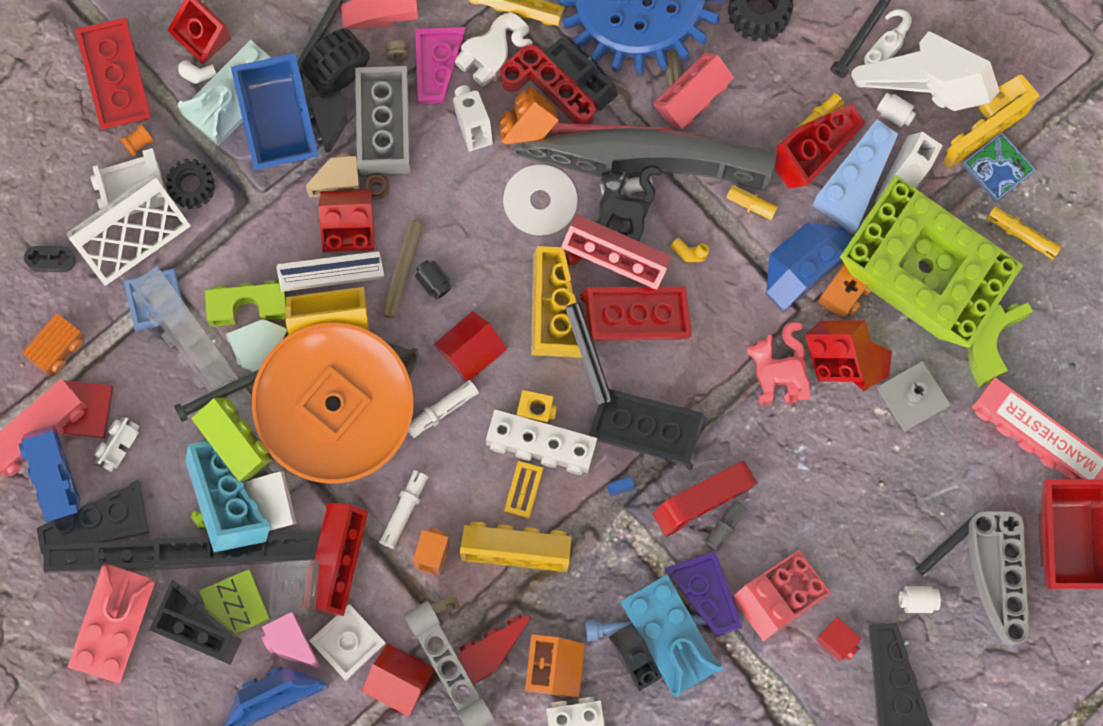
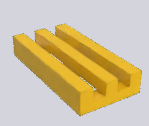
M518 461L504 513L530 519L544 467ZM525 468L527 471L515 509L511 505L521 470ZM536 471L527 509L523 511L521 509L531 473Z

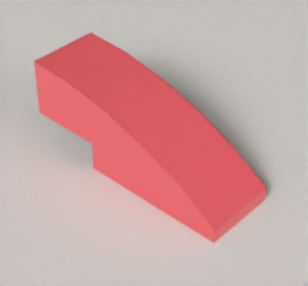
M352 0L341 5L343 28L346 29L394 26L393 22L418 20L417 0Z

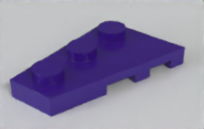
M715 551L664 568L671 580L716 637L742 629V624Z

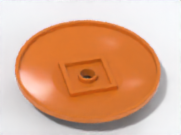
M345 323L315 324L287 336L271 350L263 361L253 386V421L263 445L270 455L288 471L299 477L319 483L351 482L380 469L401 447L407 436L413 415L412 385L407 370L399 356L377 335L361 327ZM331 396H337L341 400V407L337 411H330L326 408V400Z

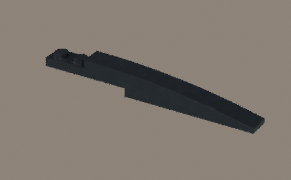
M317 533L268 534L266 542L218 552L213 551L209 537L158 538L153 541L43 544L44 573L101 571L104 562L130 571H150L312 561L317 550Z

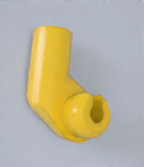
M677 238L670 245L685 262H702L708 258L710 249L706 244L701 243L697 247H688L680 238Z

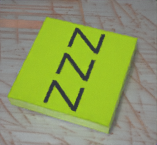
M249 569L199 590L205 606L235 634L270 620Z

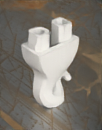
M512 12L500 15L486 34L468 39L461 46L462 51L455 60L456 66L464 72L473 64L479 68L473 75V79L481 87L487 85L491 80L496 82L501 76L502 66L508 61L506 31H513L511 39L517 47L533 44L531 39H523L529 32L528 25Z

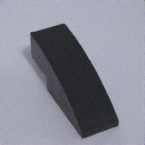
M562 37L544 52L594 102L595 108L599 111L618 96L615 83L599 72L595 63Z

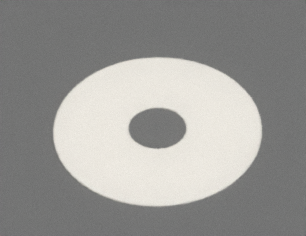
M532 165L518 171L507 183L503 196L504 209L509 220L518 229L532 235H549L563 229L572 220L578 203L576 188L571 179L558 168L549 165ZM538 190L546 191L551 198L549 206L542 210L534 208L530 202L531 195Z

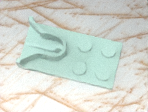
M250 40L191 100L185 102L180 100L178 107L181 114L219 147L243 122L231 66L269 59L271 57Z

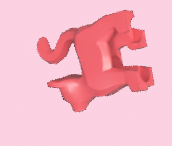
M799 322L786 324L782 332L785 343L795 350L793 357L772 359L774 349L772 335H767L766 339L756 341L747 347V354L756 363V377L762 388V394L758 397L759 405H769L772 403L776 385H786L785 403H796L797 400L806 401L811 399L810 383L806 375L804 360L806 354L804 344L793 337L794 331L803 328Z

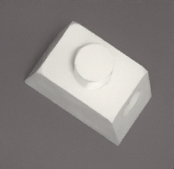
M466 85L458 87L455 90L456 97L453 98L456 117L468 151L471 152L493 145L490 120L479 92L470 91L469 86Z

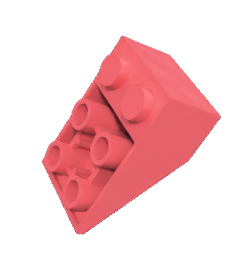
M797 550L746 584L732 596V599L762 641H765L831 592L802 552Z

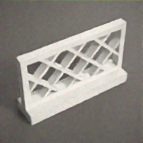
M152 173L66 234L106 286L190 227V224ZM160 192L165 198L163 210L149 208L150 198ZM168 204L173 211H167ZM134 209L144 211L142 225L127 223L129 213ZM148 212L162 214L160 228L146 226ZM166 215L177 216L182 222L174 230L164 228ZM111 225L122 226L120 240L106 238L107 228ZM126 227L141 229L139 242L124 241ZM145 230L158 231L157 242L152 245L144 244ZM90 240L101 241L99 255L87 253L82 246ZM105 242L119 244L117 258L103 256ZM123 245L138 247L136 256L131 260L121 258ZM91 258L98 259L97 265ZM102 260L116 262L115 271L107 277L100 271Z

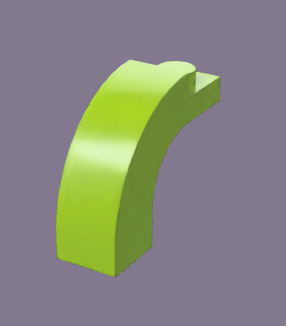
M1028 302L1021 306L1019 303H1015L1005 310L1002 309L1001 305H998L972 346L968 348L969 366L979 388L990 383L994 377L997 379L1002 377L1008 371L998 353V335L1002 330L1029 317L1033 310Z

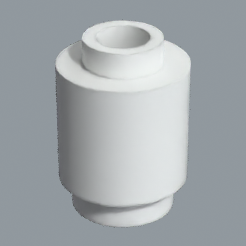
M886 93L877 108V111L881 113L880 116L900 128L904 124L909 126L916 115L913 111L915 106L895 94L890 95Z
M905 586L903 592L899 593V606L904 608L905 613H932L933 610H939L940 592L938 589H933L932 586Z

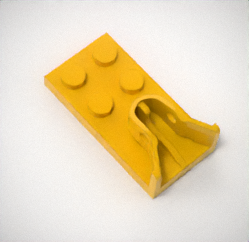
M1018 75L999 86L998 88L1001 93H998L990 103L980 105L978 109L987 119L986 122L984 119H981L972 126V131L965 136L962 133L951 141L952 146L946 150L947 155L943 161L949 170L1029 114L1040 95L1023 75Z

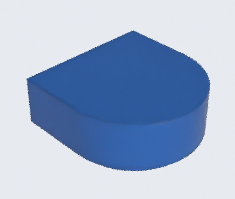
M626 477L608 484L607 489L610 496H617L634 491L635 485L632 477Z

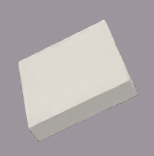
M350 604L346 606L344 616L334 617L309 640L345 681H348L386 645L382 638Z

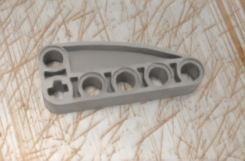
M979 512L971 518L968 534L969 552L977 589L988 618L1000 640L1007 646H1015L1025 641L1029 634L1023 520L1015 512ZM977 519L986 522L988 527L986 532L980 531L977 528ZM1006 521H1009V525H1013V529L1008 531V527H1004ZM1005 546H1010L1014 549L1015 558L1012 559L1005 555ZM1009 572L1015 575L1017 579L1016 585H1010L1006 581V573ZM1008 599L1016 601L1018 605L1017 612H1012L1008 609ZM1009 626H1014L1018 629V639L1010 637L1008 633Z

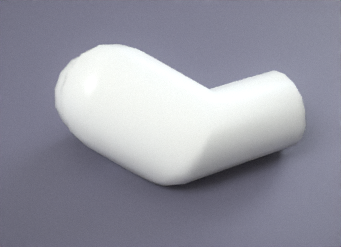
M184 60L178 66L179 74L195 84L213 78L216 75L213 64L200 69L191 64L190 61Z

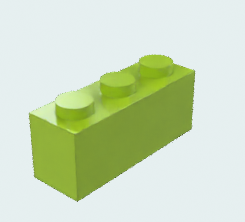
M225 397L213 398L191 419L237 480H250L272 461L268 454L269 451L253 435L251 425L237 414V408L231 400Z

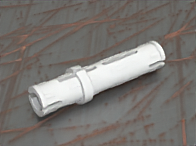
M468 380L431 407H425L421 414L411 420L408 430L409 434L416 438V436L432 425L434 427L438 425V421L479 394L475 385Z
M413 470L405 490L399 494L401 497L379 541L380 544L395 550V546L415 504L418 505L420 502L419 496L429 478L428 476Z

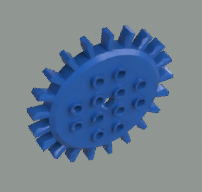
M558 0V3L565 7H577L578 13L562 19L565 29H570L580 24H583L585 28L582 33L573 39L575 46L579 49L591 39L598 43L590 55L592 62L597 64L608 50L615 54L612 60L614 72L619 73L623 66L624 58L628 57L635 58L634 66L637 74L643 75L645 58L656 56L657 64L663 72L668 70V61L664 53L676 49L683 60H689L688 49L683 42L691 36L697 42L705 45L708 42L707 36L697 28L700 21L704 20L717 25L720 22L719 14L705 9L707 2H725V0H649L652 1L649 7L643 5L648 0ZM670 7H675L676 11L674 13H669L668 9ZM615 17L620 18L617 24L612 23V19ZM638 24H644L642 30L635 29Z

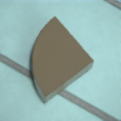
M456 597L431 604L437 617L460 606Z

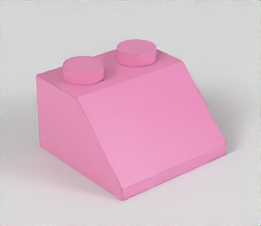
M292 612L262 627L265 634L261 638L271 654L275 652L280 658L313 669L321 667L298 619Z

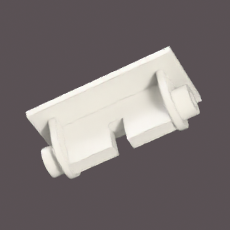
M121 417L120 420L116 419L108 430V433L111 435L106 443L101 442L94 452V456H96L94 463L101 464L102 461L105 462L102 467L110 472L114 468H118L126 452L118 448L119 445L122 444L130 448L139 434L137 431L139 426L131 421L129 425L126 424L127 417Z

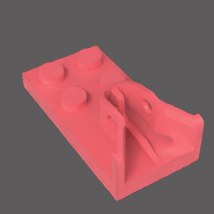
M104 562L67 667L120 684L156 579Z

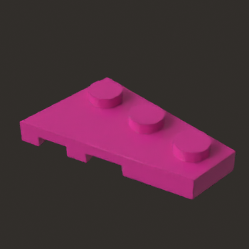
M466 27L415 29L418 104L444 103Z

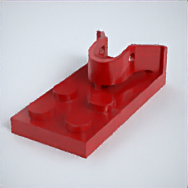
M126 17L75 29L100 130L152 119L129 30L130 25Z
M686 286L658 287L657 290L651 287H587L579 295L580 300L586 304L588 328L593 342L678 340L692 337Z

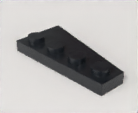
M136 480L121 490H115L102 499L82 506L83 508L78 509L77 513L52 520L37 528L40 552L43 556V544L110 542L147 534L149 529L140 481Z
M897 623L869 625L877 726H933L929 720L924 699L921 697L916 683L917 679L908 660L909 656Z

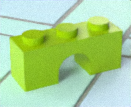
M277 280L265 281L264 285L240 283L238 287L227 288L225 285L213 286L211 290H205L207 322L210 327L237 325V310L242 305L248 303L259 307L261 320L264 319L269 322L286 320L287 291L281 292L280 283Z

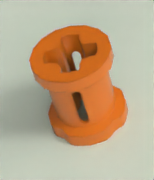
M139 124L137 126L138 129L128 136L119 138L132 157L136 155V151L146 144L154 143L142 124Z

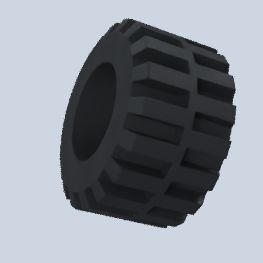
M750 0L729 1L728 15H730V24H735L734 30L737 33L742 31V37L747 38V36H751V41L756 42L758 38H761L762 42L768 41L769 36L774 39L778 36L779 32L782 34L789 23L794 6L793 0H767L774 7V11L770 14L760 15L750 10L747 2Z
M343 28L326 35L318 41L306 54L301 63L300 70L320 94L336 90L340 91L356 79L355 68L366 67L370 53L349 29Z

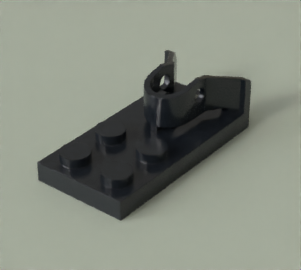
M609 389L612 400L598 405L588 436L597 438L598 442L684 464L688 470L693 469L691 458L701 428L708 423V419L703 413Z

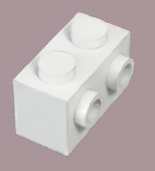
M594 697L578 699V704L568 705L567 701L551 703V708L546 709L548 726H604L601 701H595Z

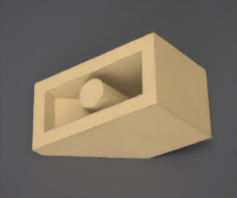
M339 154L336 158H330L306 184L309 198L320 197V191L360 190L357 157L350 154Z

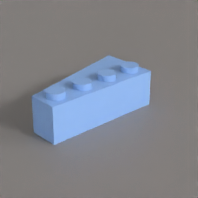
M877 119L818 193L812 206L854 236L898 134Z

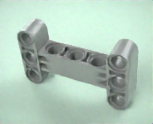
M426 601L403 614L417 642H420L457 708L463 725H494L495 722L484 700L477 694L443 633L440 622L430 603ZM431 640H442L444 643L443 649L437 653L430 651L428 646ZM454 663L457 666L456 674L451 677L443 675V665ZM462 686L469 688L471 691L470 697L465 701H460L455 697L456 690Z

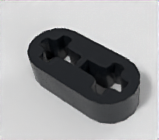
M33 246L27 249L24 254V262L29 269L35 272H68L73 269L76 263V258L72 251L64 246ZM38 253L42 258H47V260H38L36 265L31 260ZM62 254L69 258V260L64 261V265H61L58 260L53 259H60Z

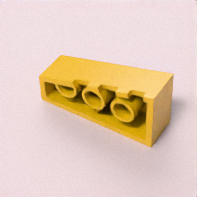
M537 246L533 254L531 355L582 358L566 312V306L575 303L576 299L570 283L571 278L565 252L561 247Z

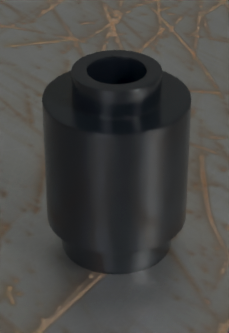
M426 260L416 268L415 278L429 296H433L438 300L452 289L450 279L436 261L429 262Z

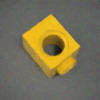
M522 390L517 416L548 424L549 420L554 421L557 405H553V396ZM534 404H541L545 411L540 415H536L531 412L530 408Z

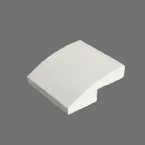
M284 471L243 482L244 490L259 507L258 511L263 519L266 518L270 524L269 531L296 524Z

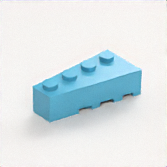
M208 441L188 444L185 462L213 551L218 552L266 542L270 524L266 518L263 519L258 511L259 507L244 490L245 486L242 481L237 480Z

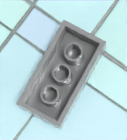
M407 66L355 68L357 167L359 175L411 174Z

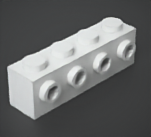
M494 410L486 437V445L490 446L492 451L498 453L510 451L516 453L515 456L517 458L527 461L535 458L541 460V464L552 468L560 465L567 467L566 471L576 475H582V472L588 473L597 443V438L499 410Z

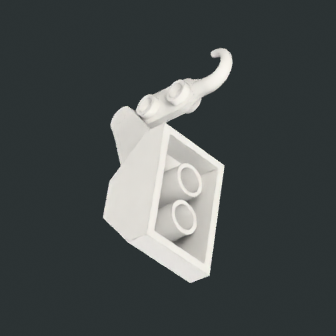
M895 9L885 16L886 20L893 16H901L903 21L895 29L883 34L864 58L865 65L857 66L851 74L857 87L929 92L932 94V100L936 105L942 108L947 107L953 111L990 103L1000 92L990 61L930 31L919 42L921 51L892 58L902 47L906 32L912 24L910 13L903 9Z

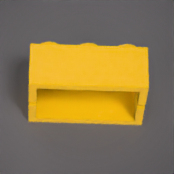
M364 287L286 297L285 319L288 336L302 328L321 323H345L369 331V316Z

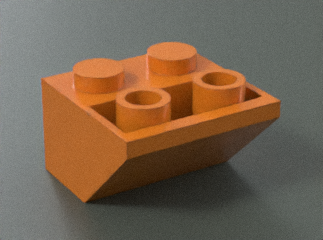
M529 87L526 92L522 91L517 96L514 107L510 111L506 110L501 115L498 127L501 141L505 144L537 141L547 135L558 122V117L554 104L532 87Z
M531 634L525 692L579 698L585 644L559 637Z

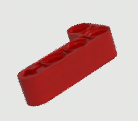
M526 45L502 66L501 85L505 90L510 92L518 91L531 80L573 123H593L595 117L594 102L537 46ZM534 57L537 61L530 64L525 62V59ZM510 73H514L518 75V78L515 80H509L508 78H506V76ZM550 74L554 76V79L546 81L542 76ZM566 91L571 93L572 96L570 98H562L559 94Z
M741 461L666 500L652 515L664 536L668 537L685 527L690 521L749 491L758 482L746 462Z

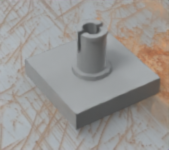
M923 361L877 387V390L904 433L951 406Z

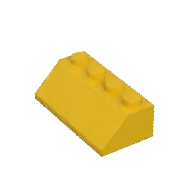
M471 522L470 525H464L460 547L461 561L568 572L572 536H566L564 531L552 530L550 534L540 533V529L530 527L524 528V531L513 530V526L497 525V528L486 527L487 524L482 522Z

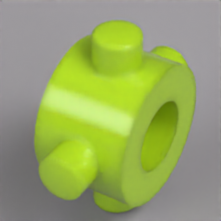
M199 510L193 511L190 517L199 529L205 528L202 513Z

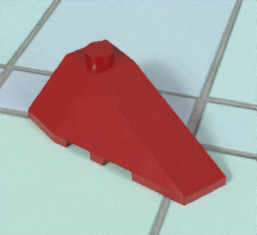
M848 104L792 129L778 144L775 170L788 189L808 186L866 124L854 104Z

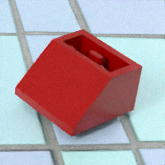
M372 190L320 191L319 216L322 252L374 250Z
M866 320L820 321L805 334L818 381L864 382L866 380L872 346Z

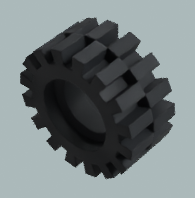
M184 159L185 163L183 164L178 161L176 162L177 167L174 168L172 166L169 169L171 173H167L166 176L168 181L166 182V187L175 203L178 202L179 206L183 208L186 205L188 209H193L194 205L200 208V203L202 202L206 205L209 202L208 197L212 198L214 195L212 190H215L214 178L210 169L202 161L199 163L197 159H193L192 162L189 159ZM194 175L200 179V186L196 191L185 192L182 190L181 182L186 176Z

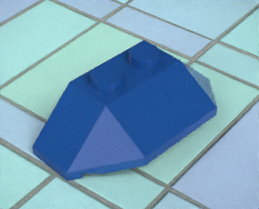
M807 222L769 254L766 294L784 313L843 263L840 255L852 237L844 228Z
M282 666L267 672L268 677L258 681L255 678L242 684L243 689L237 691L224 726H250L327 689L328 686L324 680L290 668L282 669Z

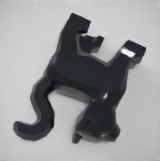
M655 165L642 169L639 174V184L645 192L642 198L628 197L621 194L622 189L626 185V170L623 172H603L600 180L604 185L605 191L600 201V217L596 223L608 228L613 217L623 220V229L618 230V233L640 241L644 231V219L651 203L655 199L656 190L649 181L651 175L661 176L662 170Z

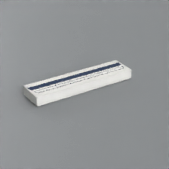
M379 251L277 264L276 267L281 292L382 279L384 277Z

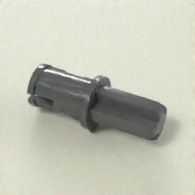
M734 502L723 518L716 521L717 525L704 543L718 552L731 533L734 534V527L747 510L745 506L739 502Z

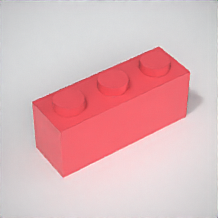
M705 52L653 105L670 127L686 128L693 122V118L700 111L705 110L711 104V100L717 94L727 89L728 83L734 77L719 55Z

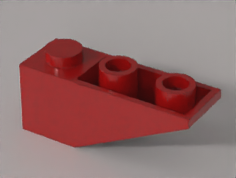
M519 614L507 621V627L498 630L497 627L483 634L485 639L475 644L472 640L459 648L461 652L456 654L472 685L497 673L529 624V615L522 617Z

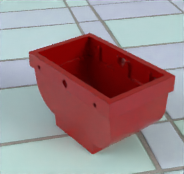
M1046 479L1043 481L1041 513L1039 514L1041 567L1044 570L1047 590H1103V479Z

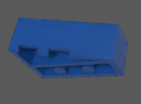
M55 424L23 434L22 443H19V449L23 459L27 458L29 478L32 484L35 485L37 500L43 511L45 521L49 522L77 513L81 498Z

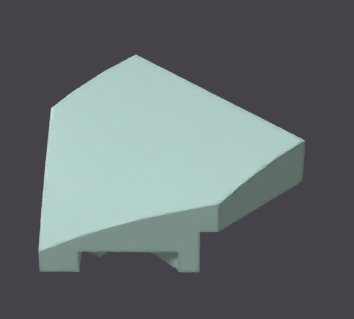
M262 319L225 335L237 358V364L248 371L254 372L260 369L271 350L284 339L287 329Z

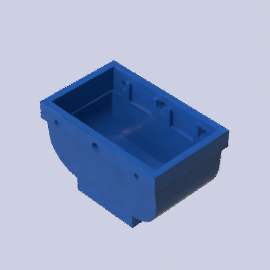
M296 53L231 66L254 170L318 157Z

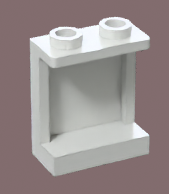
M153 148L142 151L144 157L103 169H100L98 165L92 166L95 175L90 176L94 190H99L101 196L100 199H97L99 209L105 207L152 173L166 191L157 156ZM160 192L150 198L149 208L164 205L165 198ZM134 209L129 213V215L139 213L142 211Z

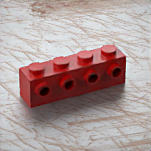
M327 503L303 608L320 614L345 615L368 511L350 504Z

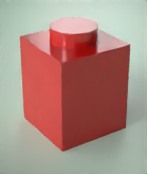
M838 617L816 639L839 662L845 657L850 660L860 649L857 644L861 638Z

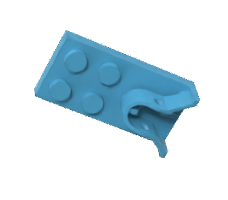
M667 574L619 601L630 622L645 640L672 696L679 697L681 692L713 673L724 670L722 665H719Z

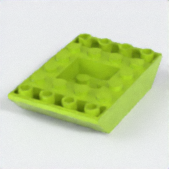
M897 175L892 178L840 255L850 274L866 284V288L938 339L967 348L972 346L1023 267V264ZM920 261H925L930 265L929 273H924L920 270Z

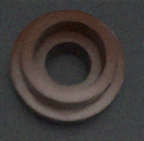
M371 175L364 182V190H372L373 200L383 199L389 193V182L382 175ZM377 184L382 187L379 191L372 190V187Z

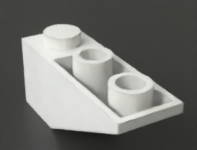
M924 132L908 135L874 201H878L895 175L916 188L932 167L943 145Z

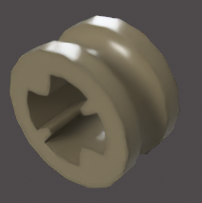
M396 40L385 45L386 50L389 51L386 54L388 60L401 61L409 57V52L406 50L408 48L406 41Z

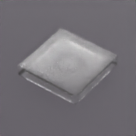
M319 561L273 562L269 616L283 617L291 612L295 616H315Z

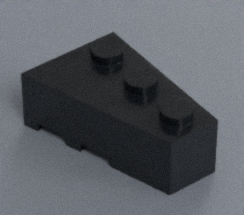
M174 580L171 581L149 629L158 635L231 665L242 641L183 585Z

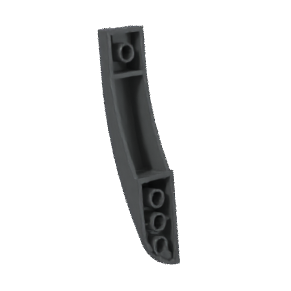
M647 128L597 129L544 137L537 141L519 143L513 147L511 153L513 156L600 178L603 172L610 171L623 172L626 170L627 174L641 173L645 167L655 165L662 170V173L691 174L716 178L762 191L767 190L777 155L769 151L710 136Z

